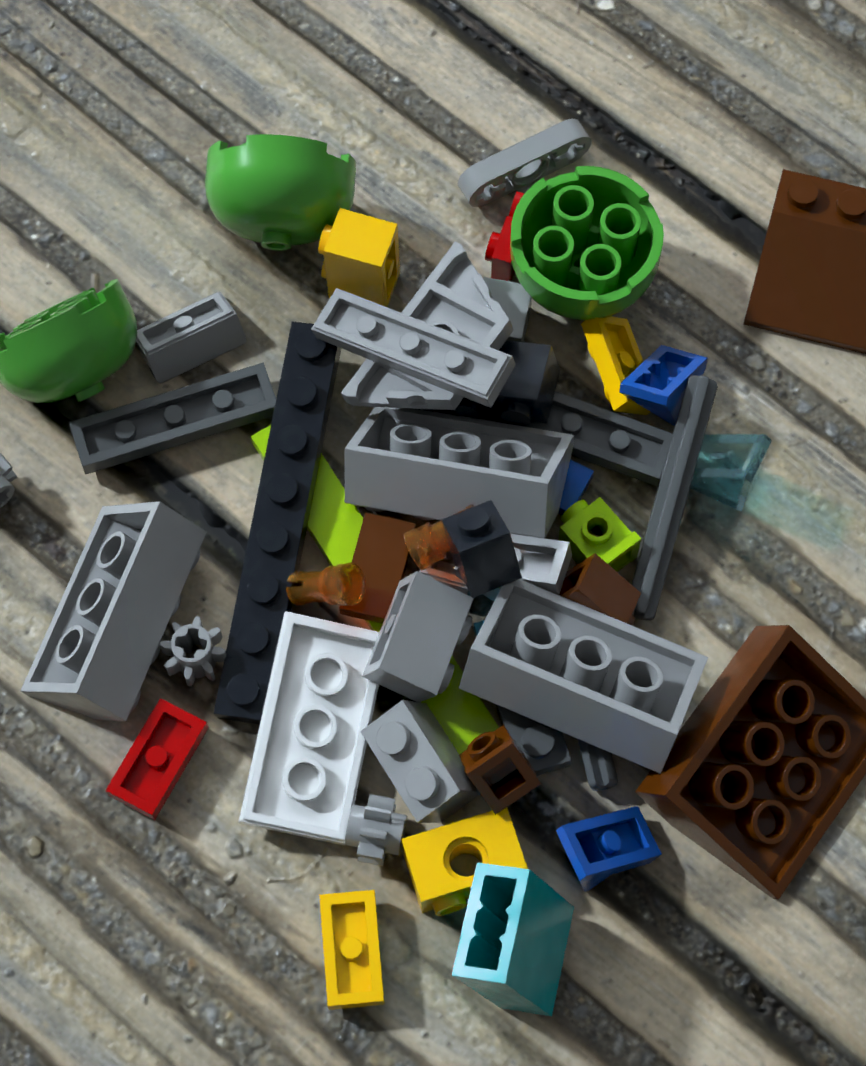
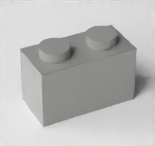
M418 571L400 580L362 677L416 702H422L437 696L438 693H443L454 672V665L449 662L455 646L462 644L472 625V617L468 615L474 598Z
M401 700L360 731L417 823H442L480 795L466 775L459 753L426 703Z

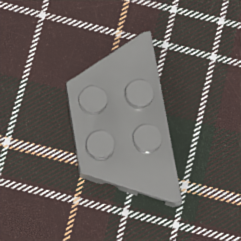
M454 242L401 312L496 350L502 347L514 330L510 319L499 302L491 294L481 274H478L463 246L457 242ZM370 359L364 361L341 392L346 403L351 406L455 410L464 398Z

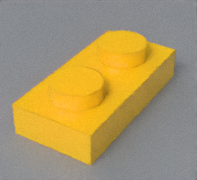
M609 316L585 320L581 325L588 342V351L596 363L604 384V394L611 404L613 411L640 415L649 414V410L619 393L620 383L643 362L628 319Z
M375 890L319 895L328 1009L385 1005Z

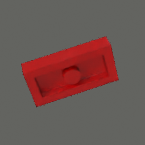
M160 698L105 791L108 796L155 820L209 729L207 722Z

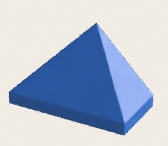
M660 345L620 383L619 393L675 426L687 381L691 376H701L704 374L707 357Z

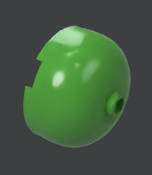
M256 134L246 135V143L240 146L227 148L228 143L218 141L208 149L205 191L211 211L217 220L229 231L247 240L261 243V246L264 248L287 250L292 245H303L319 241L325 225L333 226L339 208L349 211L352 208L355 193L356 161L350 154L341 155V159L328 154L327 143L296 136Z
M576 166L575 172L558 175L547 181L543 177L533 184L520 199L513 214L511 224L510 252L512 265L525 291L535 302L548 311L577 320L609 317L635 303L646 292L656 275L663 246V223H660L654 207L648 200L649 194L629 177L617 171L596 166Z
M118 279L106 283V288L96 293L93 287L24 320L23 323L13 328V332L8 335L1 333L0 383L3 387L21 399L36 403L55 402L73 395L76 396L79 402L104 390L105 387L102 381L114 374L126 363L133 352L137 339L135 313Z

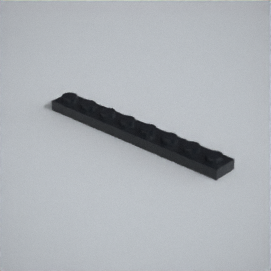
M291 323L226 649L227 655L224 659L214 715L219 719L260 724L285 611L291 612L341 354L340 347L317 339L311 330L314 324Z

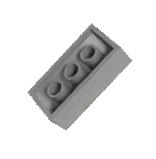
M374 407L345 447V503L363 506L365 509L374 512L387 510L409 514L416 519L428 521L434 519L442 520L467 508L492 500L510 533L546 538L559 512L574 445V435L412 408Z
M160 501L102 506L21 688V692L30 697L96 720L127 721L129 714L139 702L140 688L147 671L159 655L161 649L160 641L167 624L179 608L181 602L180 594L187 577L200 558V547L206 531Z
M518 579L501 587L470 648L459 689L661 774L708 657Z

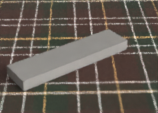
M338 288L335 289L311 328L317 339L490 408L516 365L512 355Z

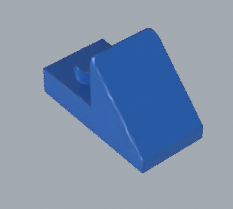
M638 806L562 825L556 830L584 892L591 890L612 874L649 864L662 855Z

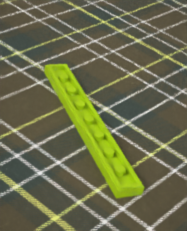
M271 425L251 436L252 444L263 461ZM321 453L307 530L345 588L364 518L355 505L345 503V489ZM365 620L372 631L380 632L381 623ZM452 655L449 663L454 665V672L447 688L443 693H438L437 696L420 703L428 705L460 755L467 750L469 744L477 736L485 732H493L499 726L480 697L459 689L463 671Z

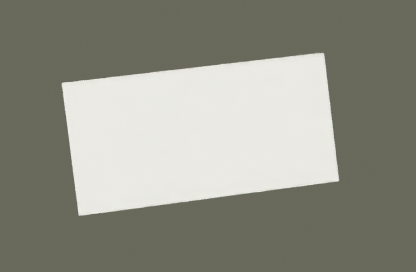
M285 611L238 823L345 846L347 825L352 806L355 804L367 742L360 731L371 724L379 684L362 677L379 632Z

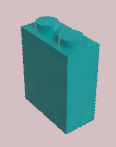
M477 862L452 976L499 1008L552 1016L575 907L530 869Z

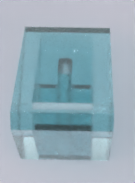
M705 434L690 489L742 512L763 469L772 440L766 434Z

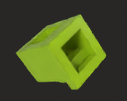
M601 497L590 505L584 499L579 500L562 515L561 521L564 524L560 526L558 540L570 542L572 558L577 564L596 553L615 571L619 572L637 558L641 537L635 531L631 532ZM597 526L604 535L596 537L588 531Z

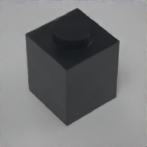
M492 500L442 519L454 564L472 598L522 578L511 534Z

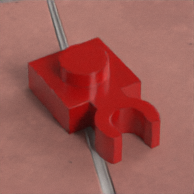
M516 192L509 216H506L501 233L492 232L485 260L492 262L491 278L510 282L513 279L515 271L510 252L511 224L515 209L525 193Z

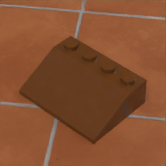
M783 169L743 325L866 354V188Z
M790 625L756 626L678 732L661 774L650 770L635 793L679 832L772 899L779 900L866 775V699Z

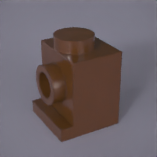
M504 725L493 732L480 734L469 744L467 750L459 755L465 767L466 775L495 815L541 784L527 757ZM514 770H519V775L498 789H494L493 784Z

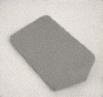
M221 292L210 295L137 330L136 345L158 383H164L246 342L237 313Z

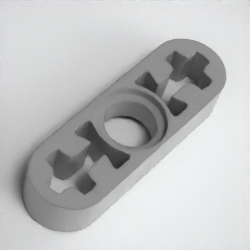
M567 119L473 164L459 177L458 187L472 207L487 205L577 161L589 150L592 140L579 120Z

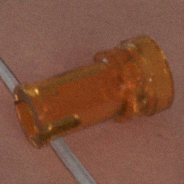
M471 504V505L467 506L466 509H467V508H470V507H474V505ZM442 520L434 524L428 522L404 533L407 549L416 565L422 571L446 558V553L451 551Z
M341 563L336 566H328L321 571H295L288 577L287 582H303V585L286 587L288 598L296 605L326 602L329 605L353 606L360 603L366 591V580L363 571L358 565L354 563Z

